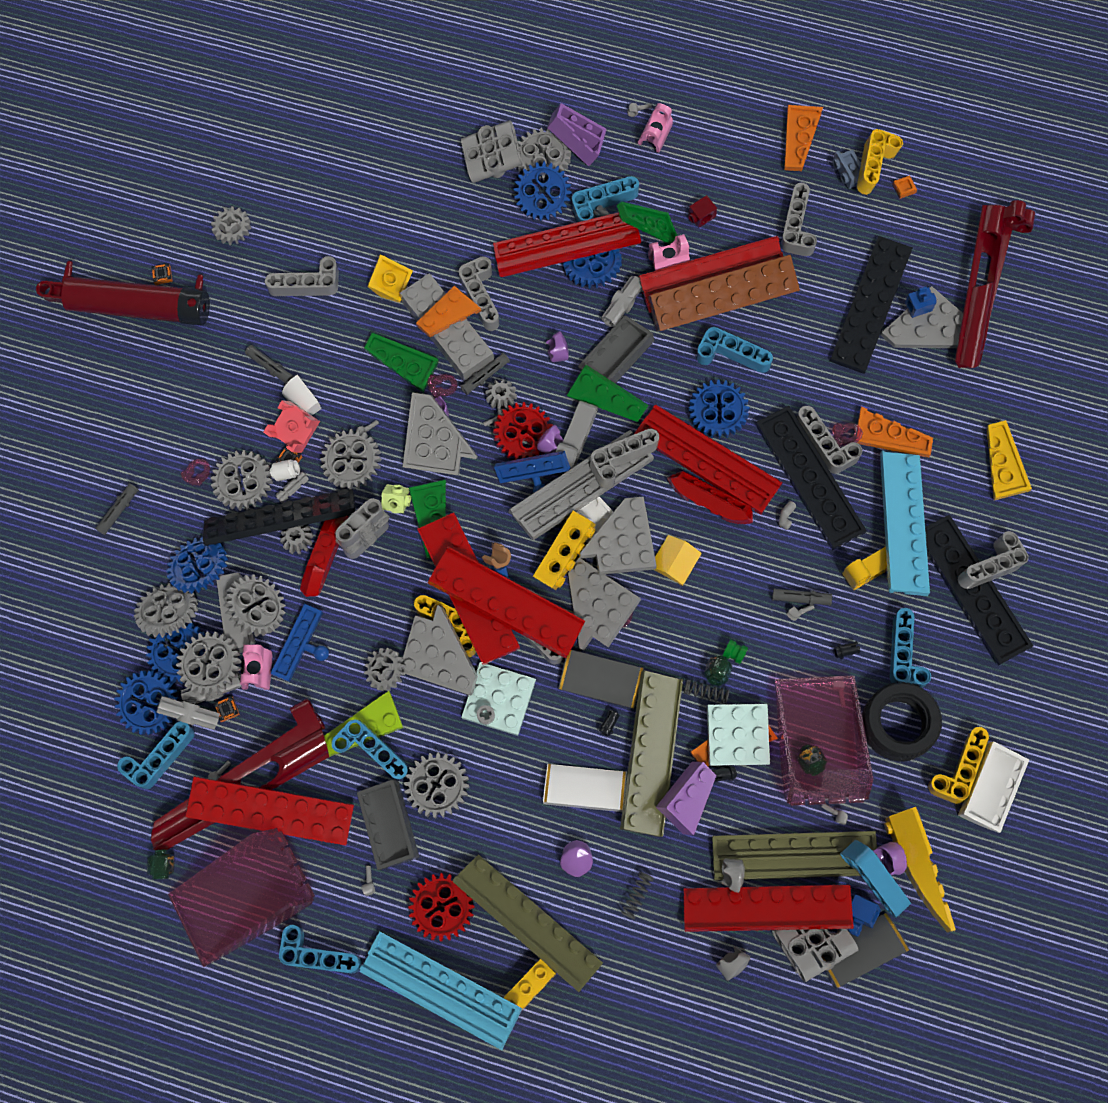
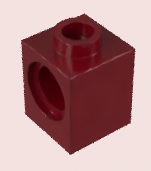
M706 195L689 206L688 218L691 223H695L700 228L716 217L717 207Z

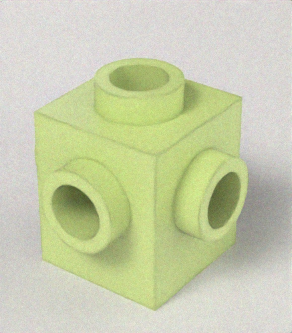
M386 485L382 492L381 504L383 510L391 511L392 513H404L406 507L410 506L411 496L409 495V488L401 485Z

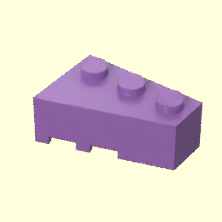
M561 103L552 113L547 127L588 166L599 156L606 128Z
M691 762L656 808L682 834L694 835L716 775L704 762Z

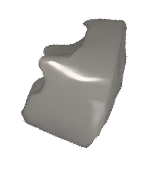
M725 858L722 865L724 879L721 883L728 886L730 890L739 893L744 882V863L742 859Z
M736 946L734 947V953L726 954L716 964V967L727 981L739 975L746 968L751 958Z

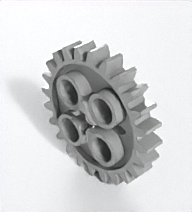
M540 128L538 133L533 129V134L527 132V138L521 136V141H518L523 165L518 166L519 172L523 171V169L529 171V165L536 168V162L539 165L545 162L546 167H549L550 163H552L553 169L559 166V173L564 171V169H568V163L571 162V151L558 137L550 133L549 129L543 132V129ZM541 175L539 178H542V181L544 183L545 179L548 178V176Z
M350 429L349 434L343 430L341 437L336 433V440L330 438L331 444L324 445L327 451L321 452L325 456L320 458L321 462L325 463L321 466L323 470H326L323 474L328 477L330 482L334 481L333 484L336 487L340 485L342 489H345L346 486L352 489L353 485L360 489V483L367 486L365 480L373 481L371 475H377L375 468H381L377 464V462L382 461L377 456L381 454V451L376 449L378 447L377 443H373L374 439L372 437L368 438L367 433H363L361 436L359 430L355 434L352 429ZM360 447H364L363 452L357 454V450ZM341 448H346L343 454H339ZM345 466L342 472H338L339 467ZM358 466H364L361 471L356 472Z
M243 450L241 455L235 451V456L232 457L231 454H228L229 459L221 458L223 464L216 463L219 469L213 470L212 472L216 476L211 477V480L215 482L211 484V487L215 489L213 493L215 496H218L219 502L223 501L224 506L229 505L231 509H234L237 505V508L241 511L242 506H245L248 510L249 504L256 507V501L262 503L261 497H268L265 491L272 490L268 485L273 484L272 479H270L272 476L269 471V465H266L265 459L261 460L259 454L254 457L252 451L247 455L245 450ZM239 465H241V474L244 477L243 485L246 491V495H243V487L240 484L241 476L238 470ZM249 467H254L251 472H246ZM235 471L234 475L227 476L229 472ZM257 484L254 489L249 490L251 485ZM238 488L236 493H230L232 489Z
M254 574L251 577L245 575L243 578L239 577L226 590L228 594L224 597L227 600L224 607L229 608V610L225 614H231L232 617L229 621L235 620L234 627L240 625V632L246 629L247 635L254 632L255 637L260 634L265 636L267 633L270 634L280 626L279 623L284 620L282 616L285 612L281 609L286 605L280 603L284 597H278L280 590H274L275 584L268 585L269 579L263 582L262 576L256 579ZM263 598H267V600L262 602L260 605L255 606L246 613H242L243 610H246L248 607L258 603Z
M168 583L165 588L161 584L160 589L157 590L154 587L152 593L146 592L147 597H141L142 602L136 603L138 608L134 609L135 622L141 631L146 632L148 636L153 634L154 637H157L160 633L163 638L165 633L172 636V631L179 633L180 627L186 629L185 623H192L190 618L196 617L194 612L198 611L196 606L198 602L194 593L191 594L189 591L183 593L182 590L178 591L176 587H172Z
M207 631L204 637L199 633V639L196 640L194 637H191V644L185 642L187 649H180L184 654L183 656H177L181 660V663L176 664L181 669L177 674L182 676L180 681L185 683V687L191 688V691L194 693L198 691L200 695H203L206 691V694L211 696L212 690H214L215 693L219 694L220 687L226 690V683L233 684L230 680L231 677L237 678L234 672L240 671V668L236 666V664L241 663V660L236 658L240 653L235 651L237 646L232 644L233 641L230 638L226 639L224 634L219 637V634L214 632L212 636ZM205 649V653L202 656H198L199 651ZM224 652V656L221 659H217L218 654ZM200 667V672L193 675L194 670ZM219 671V675L216 678H212L213 673Z
M437 752L436 758H433L432 754L429 753V759L427 760L421 756V763L414 761L417 766L416 768L409 767L412 775L406 774V778L410 782L404 783L406 787H409L404 792L408 795L411 794L407 801H415L411 807L415 809L419 806L418 813L421 814L425 810L426 817L433 813V817L436 819L438 813H440L445 818L446 811L452 815L453 807L459 810L458 802L465 803L461 797L468 796L464 789H468L470 786L464 784V782L468 781L469 778L468 776H462L466 773V770H459L462 765L461 762L454 764L455 757L448 760V754L441 758L440 753ZM433 767L439 768V773L436 776L429 775V770ZM445 770H447V773H446V774L443 776V778L440 780V778L442 777V773H443ZM448 778H455L456 783L454 786L448 787L445 785ZM440 780L441 788L439 789L436 787L434 790V786L432 784L434 782L438 783ZM421 784L428 785V790L425 793L418 792V787ZM433 791L430 800L427 801L426 798H427V797L431 794V792ZM439 794L444 795V802L436 804L435 797Z

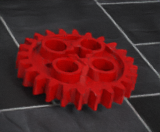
M523 402L521 407H519L518 403H515L514 409L508 405V412L503 409L501 412L503 416H497L498 421L494 423V426L497 428L493 430V433L498 435L494 437V441H499L496 446L497 448L503 447L502 454L506 451L508 452L507 458L513 455L514 460H517L518 457L523 459L539 456V453L544 455V453L537 450V444L540 437L553 424H547L550 417L544 418L545 411L539 413V406L536 409H532V403L529 407H526L525 402ZM522 417L525 422L519 423L515 418ZM532 427H538L540 429V432L535 433L532 430ZM523 430L526 431L524 435L521 434ZM506 433H514L515 438L507 437ZM522 442H529L531 444V447L525 448L522 445Z
M443 873L440 874L439 879L432 874V881L425 877L426 884L423 886L418 883L420 890H413L416 897L409 898L410 901L414 902V905L408 906V909L414 910V913H411L409 917L416 919L412 925L419 924L417 932L425 930L423 937L426 938L431 934L432 941L436 939V936H439L440 942H443L444 936L450 941L451 934L459 937L458 930L460 929L465 932L466 930L463 925H471L467 918L474 917L469 912V910L475 908L474 905L469 904L473 899L468 897L452 881L451 874L447 876V879H444ZM445 887L451 890L450 896L446 899L440 896L441 890ZM454 897H457V898H458L457 901H455V902H453V903H450V904H448L447 906H445V907H444V909H445L444 912H441L440 910H438L437 912H435L434 914H432L430 917H428V918L425 917L426 914H428V913H430V912H432V911L438 909V908H439V905H438V904H439L440 902H441L442 904H446V903H448L449 901H451ZM427 898H431L433 901L430 909H424L422 905L423 901ZM455 905L460 906L461 913L453 917L450 914L451 908ZM436 916H441L443 924L438 928L434 927L432 924L433 919Z

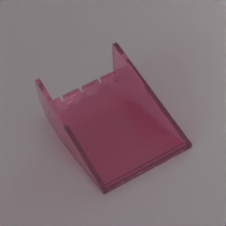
M855 676L775 679L781 774L787 803H790V806L805 805V799H808V805L825 804V799L827 798L829 804L846 803V798H848L849 803H864V800H869L873 784V773ZM818 746L823 757L826 759L809 764V768L805 767L804 762L806 761L801 760L799 757L800 753L809 747Z
M277 828L252 833L168 894L203 967L212 964L292 918L313 903L315 895L309 883L303 885V882L307 879L300 865L294 867V864L298 861L290 847L284 848L288 845V842L283 832H279Z

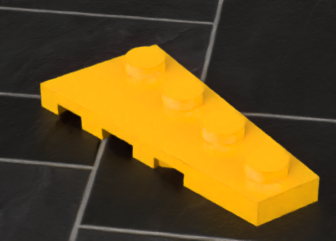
M1007 421L989 424L986 428L994 500L1031 491L1032 487Z

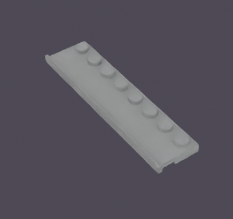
M630 430L609 444L632 436L633 432ZM649 453L615 467L617 473L614 486L652 462L654 456ZM591 456L509 509V513L532 540H535L568 518L573 510L577 512L611 489L602 488L598 484L590 468ZM604 475L605 478H611L609 475Z

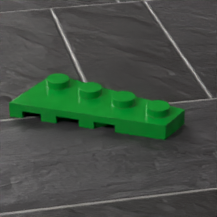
M620 202L617 205L619 216L623 222L668 244L674 242L677 233L669 213L626 202Z
M375 333L371 334L364 347L367 353L423 393L439 363L438 358Z
M588 365L584 366L567 394L568 397L598 406V408L636 422L639 421L649 406Z
M446 480L409 488L418 528L446 516ZM423 543V547H424L426 559H427V560H428V559H431V557H430V555H429V553H428V551H427V549H426V547H425V545H424V543Z

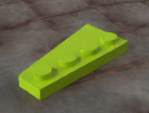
M390 691L324 735L329 756L331 757L339 753L332 748L333 738L351 720L358 719L362 721L378 737L402 729L403 725ZM352 723L350 731L353 734H358L361 730L360 725ZM340 737L336 740V745L338 748L343 749L346 747L347 742L344 738ZM366 737L364 743L372 741L374 738ZM355 742L349 749L359 745Z

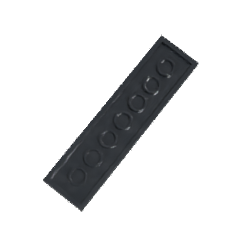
M878 236L830 362L865 374L913 247Z
M790 406L757 421V428L832 550L867 532L866 528Z
M342 489L330 494L323 493L311 498L304 497L301 500L285 501L282 504L267 505L259 509H248L240 513L210 517L204 520V546L350 516L356 511L353 489Z
M950 514L926 526L927 554L997 665L999 666L1032 648L1034 645L992 580L971 589H965L959 584L958 576L969 566L980 561Z

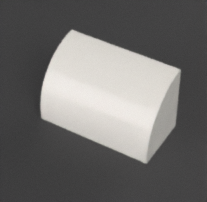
M298 375L293 377L284 386L282 394L287 401H291L310 415L321 410L319 402Z

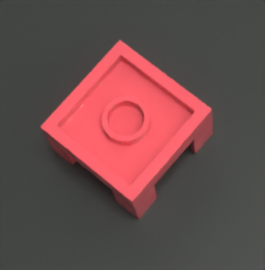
M282 400L278 409L283 411L274 425L268 424L263 433L269 437L278 438L287 444L286 448L291 452L302 453L320 421L291 401Z

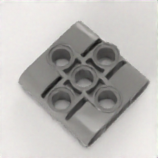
M511 120L493 127L485 125L477 133L461 138L466 166L472 183L491 176L500 178L504 175L505 171L523 165L516 132Z
M374 498L367 500L337 528L335 533L336 543L342 547L348 558L355 559L359 557L388 529L390 516L384 512L380 501Z
M827 929L772 930L776 941L804 982L825 970H831L835 964L859 951L856 942L847 929H837V933H830ZM817 937L820 943L814 944L810 941V938ZM799 947L803 953L795 954L792 949ZM829 955L832 961L826 962L821 956Z

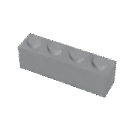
M238 572L219 576L220 580H217L224 635L226 639L230 638L233 641L232 644L237 646L235 651L243 653V645L255 644L254 633L247 635L246 629L240 632V625L234 627L236 622L235 620L229 621L232 616L231 614H225L229 608L224 607V604L227 602L224 597L228 594L226 590L239 577L243 578ZM248 609L243 610L242 613L248 612Z

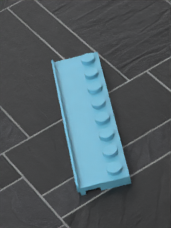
M882 450L880 460L889 593L904 592V594L928 596L930 594L920 455L891 453Z
M380 931L368 952L366 961L360 967V972L500 1050H503L523 1009Z

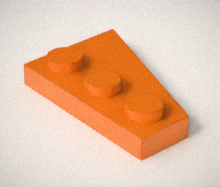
M453 286L416 322V326L427 336L432 337L450 328V325L458 321L461 322L474 313L481 312V308L457 287Z

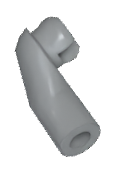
M789 501L780 513L779 526L785 530H788L792 524L788 517L796 508L794 502Z

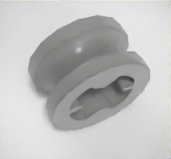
M483 705L478 709L477 718L480 723L488 725L494 721L495 713L493 708ZM484 710L491 713L487 720L484 717H480Z

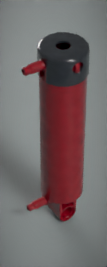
M67 261L62 282L41 281L36 286V292L39 296L49 302L62 303L65 310L179 322L181 324L203 326L209 316L210 299L207 291L202 289L203 275H197L195 289L72 277L73 263L72 261ZM50 288V291L45 294V291Z

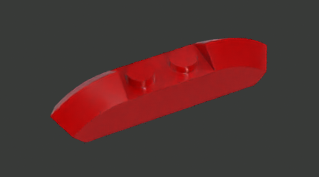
M684 471L675 473L667 478L671 487L679 496L687 501L689 499L698 506H704L713 514L721 515L723 520L735 524L753 523L752 509L746 503Z
M348 516L324 522L306 566L300 591L306 597L318 596L321 593L339 544L336 543V530L349 518Z

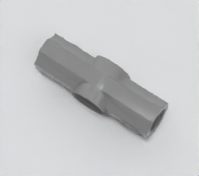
M631 276L621 291L618 290L614 294L611 305L602 316V321L607 326L614 327L622 316L633 307L635 298L642 290L637 276Z
M235 671L234 674L237 678L231 677L230 679L233 684L226 683V690L220 687L219 694L212 690L211 696L206 694V691L203 695H200L198 691L196 693L192 692L191 688L181 690L182 700L198 704L205 700L213 701L219 699L224 693L242 687L240 685L241 676L238 671Z
M163 696L156 713L176 718V720L187 724H197L214 730L220 713L200 708L199 705L185 701L180 702Z

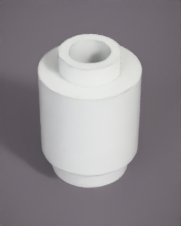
M290 459L272 464L270 474L276 481L287 480L299 475L300 467L296 460Z

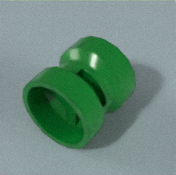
M730 639L722 657L731 658L740 665L748 647L745 645L740 646L736 641Z

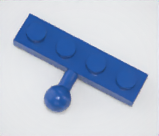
M565 451L496 463L494 466L500 483L532 478L535 485L533 493L545 486V484L541 483L539 476L566 472L571 468Z
M304 604L270 673L272 676L290 682L304 651L314 654L315 659L318 661H324L329 657L327 647H315L308 644L323 614L321 610Z

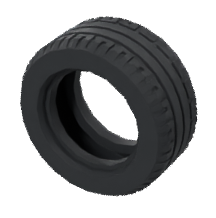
M908 682L888 684L876 691L866 703L862 712L863 715L861 716L862 733H864L863 736L866 738V742L869 743L868 745L872 747V750H875L876 753H879L884 758L899 762L910 761L926 753L938 740L942 728L941 710H939L935 699L931 697L932 695L922 687L920 688L918 685ZM902 702L913 707L919 714L922 723L921 733L918 738L910 742H901L888 736L880 720L881 711L888 703Z

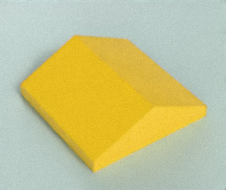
M380 254L367 287L382 298L400 303V292L406 289L413 270Z
M668 535L655 556L657 567L654 570L683 586L702 553L688 542Z

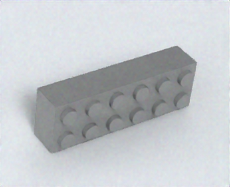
M430 273L400 292L402 303L416 321L425 315L446 294ZM467 319L461 322L458 321L450 325V328L429 337L464 382L468 381L473 373H478L494 360L493 352Z

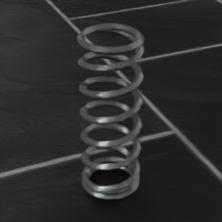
M687 680L684 694L690 695L694 687V696L696 697L701 688V698H704L708 689V700H710L715 690L714 701L716 702L722 691L721 703H727L729 689L723 699V688L720 689L717 695V687L715 686L710 694V685L708 684L703 693V683H701L696 692L697 683L694 681L689 691L691 680Z
M643 872L638 874L639 878L643 881H635L639 887H632L633 891L637 894H629L634 901L626 900L630 907L625 906L623 907L625 912L621 911L623 915L631 919H635L636 916L626 909L639 912V910L629 902L642 905L633 896L645 899V896L635 889L648 892L638 882L650 886L651 883L648 881L653 882L654 880L653 877Z

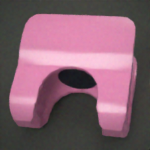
M657 103L638 141V145H642L643 141L647 139L655 145L656 152L660 153L673 124L670 107Z
M684 234L675 236L674 242L668 246L661 247L658 245V242L649 244L648 257L649 260L653 261L655 271L690 261L689 244Z
M243 645L244 666L243 674L240 677L241 688L247 690L249 683L256 687L269 690L272 652L261 645Z

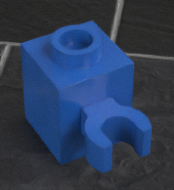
M925 286L919 288L916 292L908 294L905 304L911 317L914 318L932 312L937 300L935 294L931 293L930 288Z
M855 894L854 898L851 899L854 928L848 931L850 934L858 937L863 924L873 928L881 909L877 904Z

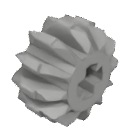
M504 379L501 380V383L494 380V385H488L489 390L485 391L486 401L491 403L492 409L497 406L498 410L502 409V407L508 410V405H514L517 394L515 393V386L511 387L512 383L510 381L505 384Z
M302 525L288 528L287 531H281L282 536H284L280 539L281 543L284 544L283 548L285 550L289 549L291 554L295 551L301 554L302 549L308 551L307 545L313 544L310 540L313 538L310 528Z

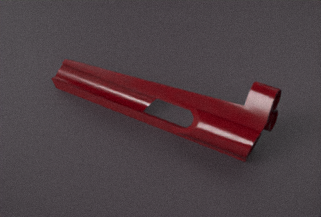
M1011 201L1008 207L1002 205H982L955 358L958 368H975L981 363L989 320L1012 230L1029 233L1033 229L1035 212L1031 209H1026V203L1023 201ZM981 252H985L991 256L987 284L975 287Z
M307 698L290 707V711L298 724L297 726L217 780L240 784L244 776L271 761H275L279 764L278 774L274 779L258 787L273 790L330 757L322 732L325 729V725L309 699ZM187 799L153 823L151 831L153 849L164 852L215 822L187 818L186 812L189 799Z

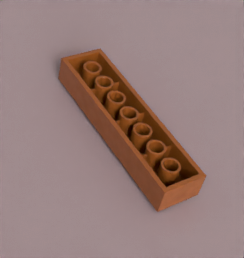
M787 255L649 295L647 299L656 331L659 332L800 291L791 255Z

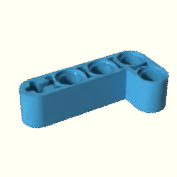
M631 176L575 192L572 196V210L576 221L581 222L593 219V211L597 210L596 208L600 205L605 208L635 199L639 193V181Z
M711 327L706 331L698 346L696 356L698 363L708 365L712 362L716 353L761 373H765L770 369L773 356L768 350L716 327ZM710 337H715V338H717V340H714V341H713V340H711V339H709V338H710ZM730 344V345H733L734 347H733V348H728L726 345ZM702 352H707V353H709L710 355L705 356V355H702L701 353H702ZM743 352H748L751 355L746 356L743 354Z
M902 608L893 618L890 681L891 683H913L923 688L931 680V673L927 668L912 666L914 613L908 608ZM901 616H904V619L907 620L904 625L903 618H900ZM898 634L905 635L907 641H901ZM897 653H903L906 660H900L897 657ZM896 672H902L905 679L897 678ZM916 674H921L925 681H918Z
M358 719L348 722L333 738L332 748L336 752H345L356 742L395 779L404 778L408 772L407 764ZM352 723L360 725L361 730L358 734H353L350 731ZM370 736L375 739L374 747L369 748L365 745L364 740L366 737ZM340 737L344 738L347 742L346 747L343 749L338 748L336 745V740ZM380 751H388L390 759L388 761L380 760ZM393 758H396L397 760L394 762V764L398 767L402 765V771L404 773L395 774V767L391 765L390 768H388L386 765L391 763Z
M177 722L142 764L130 757H123L118 762V771L136 786L142 789H150L193 739L194 729L187 723ZM182 729L186 731L184 735L181 733ZM174 743L173 750L167 752V746ZM160 759L161 764L157 768H154L153 764L155 760ZM132 763V769L126 772L127 764ZM147 775V781L141 784V777Z
M854 840L840 853L844 861L859 872L884 908L894 918L899 916L911 904L880 859L868 846Z
M289 925L283 930L279 959L285 965L350 974L358 972L362 966L361 959L354 954L303 948L304 931L301 927ZM296 929L298 937L291 941L289 933L291 930ZM292 950L295 957L291 962H288L286 960V953ZM309 953L315 955V960L312 964H307L306 956ZM330 955H333L336 961L332 967H328L326 964V959ZM352 958L356 965L352 966L350 970V966L342 965L341 960L351 961Z

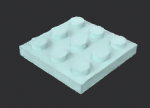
M480 662L476 672L478 678L473 695L468 696L461 718L484 725L479 722L477 711L481 706L488 705L493 708L495 718L492 723L484 726L518 736L536 679L488 664L482 665ZM487 710L482 711L483 714L480 717H484L485 720L489 719L488 716H491V713H488Z
M767 704L707 705L709 766L770 764Z

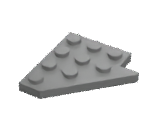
M931 286V293L935 294L937 300L933 311L912 318L908 309H906L881 333V336L894 348H957L963 313Z
M412 392L403 467L459 475L461 457L477 459V454L432 395Z
M644 497L625 498L580 552V559L596 557L599 575L656 569L657 565Z
M578 558L573 569L569 571L568 576L574 615L585 620L578 635L579 648L584 651L593 637L609 648L641 601V598L605 574L599 575L596 568Z
M437 605L433 620L415 616L403 655L404 660L401 662V664L406 665L402 672L449 689L473 695L478 675L443 606Z

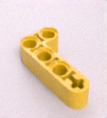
M880 129L872 131L865 142L857 181V189L860 193L867 195L872 192L879 181L883 157L888 159L894 158L903 145V140L899 136Z
M886 546L862 561L858 559L845 568L843 576L853 590L858 589L887 571Z
M420 595L415 599L414 606L417 613L430 620L434 619L437 605L443 606L455 632L461 634L459 640L462 645L466 643L472 644L463 624H453L455 619L459 618L455 608L426 595ZM425 603H427L428 608L423 607L421 609L420 605H425ZM473 645L470 650L466 651L468 657H472L476 653Z
M976 727L968 734L953 778L941 774L934 776L928 784L931 794L955 804L962 803L969 796L989 739L986 729ZM977 734L979 735L980 741L975 746L973 744L976 741L975 735ZM967 752L974 753L976 760H970L967 757ZM960 771H967L969 773V779H964L961 776ZM934 781H940L944 788L942 790L937 789ZM954 789H960L963 797H957L954 794Z

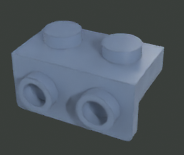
M853 149L842 154L840 151H836L832 160L834 168L838 169L841 180L847 185L848 189L856 187L861 166L858 157Z

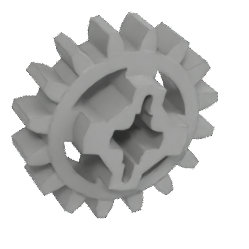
M232 206L230 210H227L225 207L223 213L218 211V217L213 216L215 222H211L212 232L216 239L221 240L223 244L228 241L229 245L232 244V241L239 244V239L244 241V235L249 236L248 230L251 229V222L246 212H242L240 208L235 211Z
M380 648L379 652L373 651L374 657L368 656L370 663L364 665L368 668L364 674L369 675L366 681L371 682V687L377 688L380 691H390L391 687L397 688L396 682L402 683L400 676L406 674L402 672V669L406 667V665L401 664L404 658L398 657L399 652L389 648Z

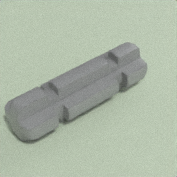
M300 472L296 479L293 478L283 488V491L280 490L276 494V498L282 503L285 502L288 496L293 495L301 487V484H305L308 481L305 473Z

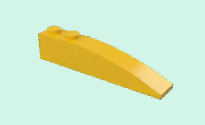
M913 807L885 819L886 823H884L885 830L888 835L891 834L893 842L898 843L904 849L907 859L905 872L917 894L946 932L955 931L948 903L942 900L945 892L942 884L936 880L938 869L936 864H933L930 860L932 849L917 808Z

